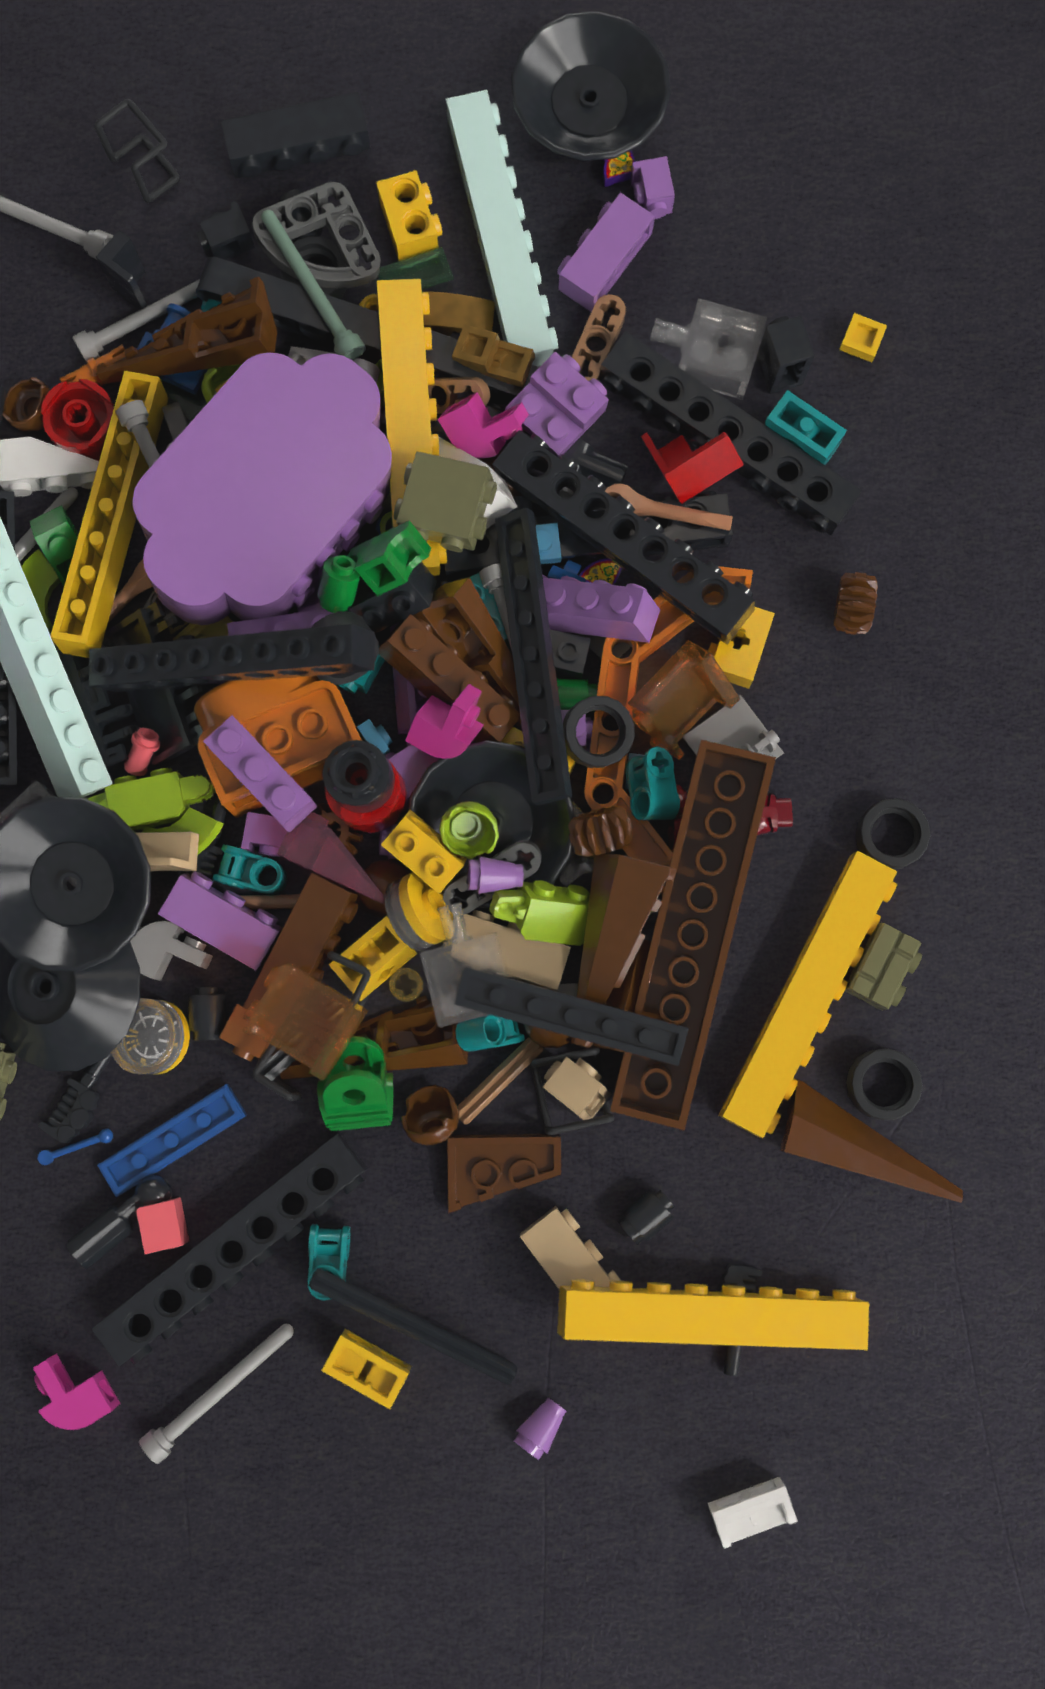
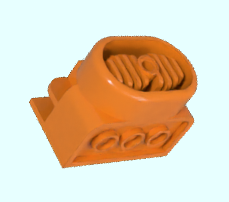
M317 676L226 681L201 696L194 706L195 715L203 731L198 740L200 756L221 804L236 818L263 805L203 742L231 715L236 718L302 789L323 780L324 763L332 750L342 743L361 740L339 689L330 681L319 680Z

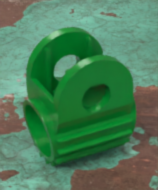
M345 1037L333 1042L324 1053V1079H320L317 1085L319 1107L326 1127L330 1128V1131L391 1125L393 1117V1072L387 1073L382 1048L376 1042L364 1037ZM356 1055L362 1057L365 1061L360 1065L351 1066L343 1060L348 1056Z

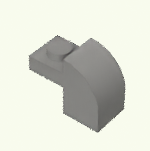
M159 921L146 925L130 941L140 966V973L158 981L162 980L173 955L204 969L208 968L213 956L203 952L206 944L186 936L184 941L181 942L180 940L185 930L169 921Z

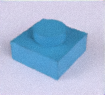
M558 524L536 525L541 564L561 562Z
M368 719L357 726L366 742L378 747L384 755L391 753L388 745L392 744L393 741L382 725L375 728L371 720Z

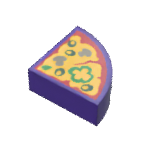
M632 151L617 158L605 160L603 172L605 187L630 180L632 162H635Z
M606 558L589 564L579 576L585 578V582L593 583L594 580H603L615 585L623 568L611 559Z

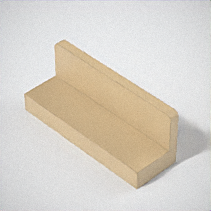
M194 832L136 833L144 849L151 871H197L199 834Z

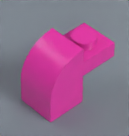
M478 392L447 407L438 418V421L451 443L457 449L460 448L475 458H490L500 452L506 443L505 440L514 437L519 430H523L521 425L529 414L521 402L491 417Z
M468 684L452 706L432 695L415 715L405 741L437 758L448 759L461 755L484 726L476 721L481 711V708L477 707L476 704L482 691Z
M57 1354L33 1368L36 1373L34 1377L35 1383L39 1391L44 1396L48 1395L52 1401L41 1408L39 1412L47 1422L58 1428L66 1430L84 1428L107 1415L121 1404L103 1371L98 1372L75 1387Z

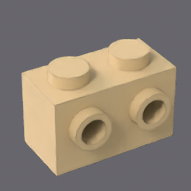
M568 1057L562 1063L556 1061L544 1077L547 1082L543 1088L583 1120L593 1118L611 1095L599 1082L602 1076L581 1058L576 1063Z

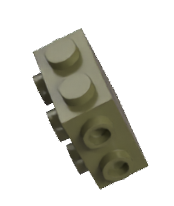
M416 451L414 462L408 463L405 470L404 484L407 486L403 498H399L396 502L394 520H396L397 525L410 520L426 542L427 540L439 542L443 548L454 552H462L463 548L474 551L477 539L482 540L486 531L487 518L484 517L486 506L493 503L497 490V483L494 482L489 467Z

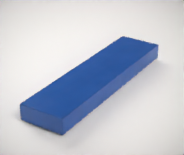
M225 1084L97 1166L115 1197H119L137 1186L142 1179L149 1175L153 1176L245 1118L247 1114L229 1084Z

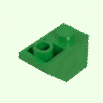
M60 505L29 522L34 539L64 586L79 533L63 506Z

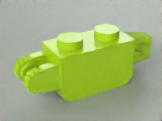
M162 768L150 772L151 777L137 779L136 776H123L114 780L115 784L106 787L104 793L90 797L88 800L115 811L135 832L143 830L145 826L154 828L177 822L188 810L189 805L201 803L203 800H211V797H214L215 788L211 781L202 775L184 778L179 772H173L172 768Z
M536 880L534 883L523 882V886L518 887L517 890L495 891L489 911L495 918L515 923L525 940L580 946L584 943L590 894L586 888L579 885H569L567 888L554 886L542 880Z

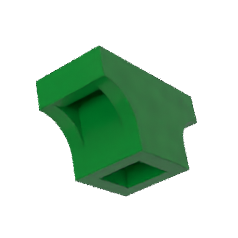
M409 520L351 548L348 557L356 562L354 569L372 591L379 596L407 583L412 570L429 557L432 548Z

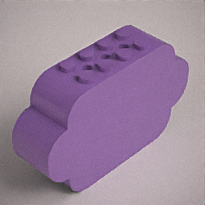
M278 353L255 355L239 367L142 476L134 490L133 508L147 540L143 556L144 567L157 597L175 615L195 625H210L219 622L230 613H233L242 621L287 615L295 605L301 607L309 599L313 592L311 586L321 577L324 562L330 557L338 556L343 549L346 552L350 551L359 540L360 534L358 532L366 522L371 525L377 520L384 509L382 504L390 491L392 453L386 436L380 430L379 389L374 379L351 359L338 354L317 355L306 361L302 366L293 359Z

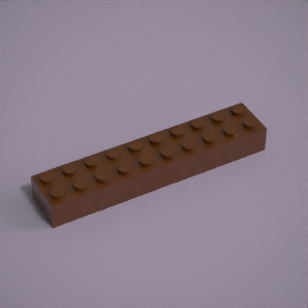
M702 739L700 741L670 867L677 870L673 880H666L662 903L634 1011L636 1014L684 1026L689 1029L679 1066L624 1052L610 1109L611 1112L685 1130L776 757Z

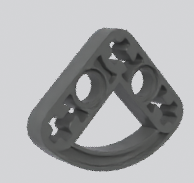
M329 182L260 210L253 218L254 237L262 251L278 268L297 280L299 279L267 229L263 230L261 214L265 210H272L291 240L327 226L346 267H325L304 260L320 287L331 289L357 287L372 282L379 275L380 255L349 191L340 183ZM333 195L336 200L340 199V206L335 207L333 203H328V197ZM314 201L318 202V208L322 207L321 215H318L317 206ZM297 207H305L309 209L312 216L306 222H298L292 217L291 213ZM282 214H285L289 228H285V221L282 222L281 218ZM352 225L357 228L359 235L356 239L349 241L340 236L339 230L343 226ZM361 248L364 261L371 262L370 270H365L363 266L357 267L359 257L356 250Z

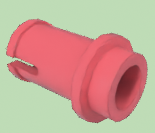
M140 728L131 737L132 747L128 759L124 762V769L135 776H144L147 773L153 752H156L160 747L159 735L149 728Z

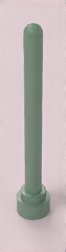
M272 210L263 211L261 219L333 334L335 353L345 356L352 361L359 358L366 350L363 341L358 334H353L351 330L345 328Z

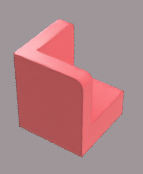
M181 1197L137 1209L136 1212L145 1254L183 1246L189 1242Z

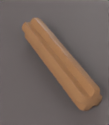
M528 1037L457 1106L459 1120L465 1125L469 1124L543 1051V1047L534 1043Z

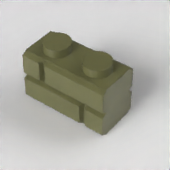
M879 923L875 931L870 935L864 947V953L848 979L845 992L882 1011L889 1010L891 1005L896 1007L906 991V987L901 984L907 972L913 974L922 959V954L918 952L922 943L885 923Z

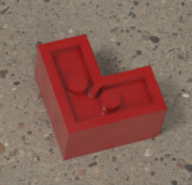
M725 432L695 451L691 450L683 435L659 450L655 447L648 433L641 436L681 504L744 465Z

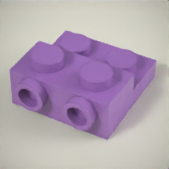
M554 352L531 375L530 383L505 407V410L522 402L529 414L521 425L522 429L530 436L536 434L543 439L549 446L548 451L559 457L606 411L609 399L606 397L607 390L598 380L592 378L588 381L579 373L580 366L574 358L567 354L561 357Z

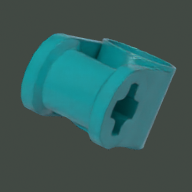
M657 746L649 749L645 756H635L627 761L625 773L628 780L630 809L633 816L638 820H673L679 813L680 798L677 793L674 762L670 753L666 749ZM641 766V769L635 771L637 767Z
M223 844L221 850L224 852L218 874L213 875V881L266 895H275L284 890L288 877L285 869L280 864L247 850ZM267 868H275L277 872L275 882L269 886H262L260 882L261 873Z
M486 1013L463 1018L456 1027L457 1042L466 1052L496 1048L525 1041L524 1034H520L518 1022Z
M318 1224L311 1225L308 1247V1289L317 1299L330 1300V1298L309 1287L310 1279L316 1269L320 1268L324 1271H330L335 1276L346 1281L347 1261L350 1250V1226H344L342 1229L319 1228ZM322 1241H336L338 1244L322 1243Z

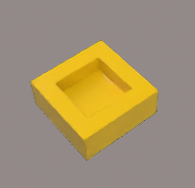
M854 313L839 350L872 362L887 325Z

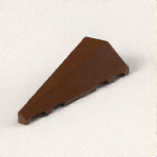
M258 276L251 279V287L235 296L231 292L222 295L223 303L206 312L197 309L153 334L154 341L138 350L131 346L124 350L126 357L112 365L99 364L96 375L104 384L121 382L124 371L163 376L239 365L255 355L275 353L277 329L264 282Z
M470 577L444 584L434 591L430 607L413 616L428 623L433 630V635L442 643H447L459 652L460 659L468 667L480 671L487 678V684L497 693L504 694L510 698L515 705L514 709L520 713L513 656ZM521 717L515 723V725H521Z
M604 853L598 856L595 855L577 991L578 998L605 1005L613 988H620L645 938V935L641 933L651 911H658L662 902L657 898L666 880L674 879L677 869L623 855ZM571 1037L572 1044L590 1048L593 1043Z
M457 982L447 985V992L432 999H428L425 995L416 999V1006L398 1014L390 1010L345 1032L339 1033L341 1039L355 1036L364 1037L376 1042L384 1052L387 1071L468 1064V1052L459 1046L456 1039L457 1024L460 1020L466 1018L464 1007L453 1004L458 988ZM318 1043L314 1044L309 1048V1053L294 1061L279 1074L282 1079L324 1076V1053L332 1043L323 1047ZM352 1055L346 1057L343 1061L348 1065L357 1066L365 1060L360 1056Z
M797 1080L798 1083L791 1096L787 1111L789 1116L780 1151L962 1203V1189L803 1081Z

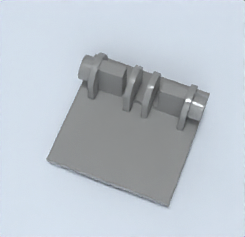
M741 695L683 736V739L696 756L701 739L773 756L776 759L784 754L777 744L780 742L778 735L772 729L769 732Z

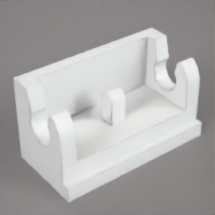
M780 1477L708 1503L724 1549L730 1547L733 1542L787 1522L789 1524L797 1522L788 1492Z

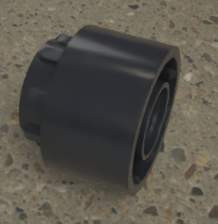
M352 740L340 744L328 755L323 767V781L327 791L342 807L352 812L368 813L380 808L388 801L394 790L395 774L392 765L378 747L366 741ZM356 770H368V777L364 783L360 785L351 784V776Z

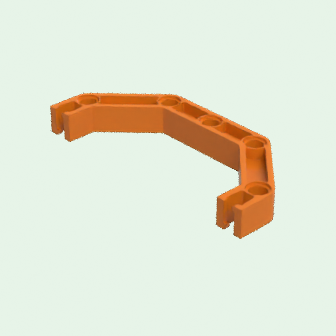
M718 566L723 571L722 577L730 583L734 584L735 581H738L747 588H750L753 570ZM689 572L677 582L687 583L693 578L694 574ZM712 591L705 595L703 600L709 605H716L724 597L719 592ZM660 595L654 599V602L660 608V612L650 643L607 637L603 645L597 696H608L619 701L630 712L632 718L639 664L694 622V620ZM623 642L629 644L633 649L629 657L620 659L613 655L612 650L616 644ZM595 710L590 744V753L592 754L609 752L616 745L619 738V729L609 731L603 727V720L609 713L602 710ZM628 753L620 761L603 768L587 767L584 792L585 799L591 810L611 806L622 807L626 809L627 815L630 817L633 838L628 845L622 847L625 854L631 858L670 867L673 852L648 820H638L631 812L630 797L623 789ZM606 785L612 788L614 791L613 799L607 804L597 803L593 799V794L597 787ZM663 886V888H662V890H661V892H660V894H662V895H663L664 888H665L664 886Z

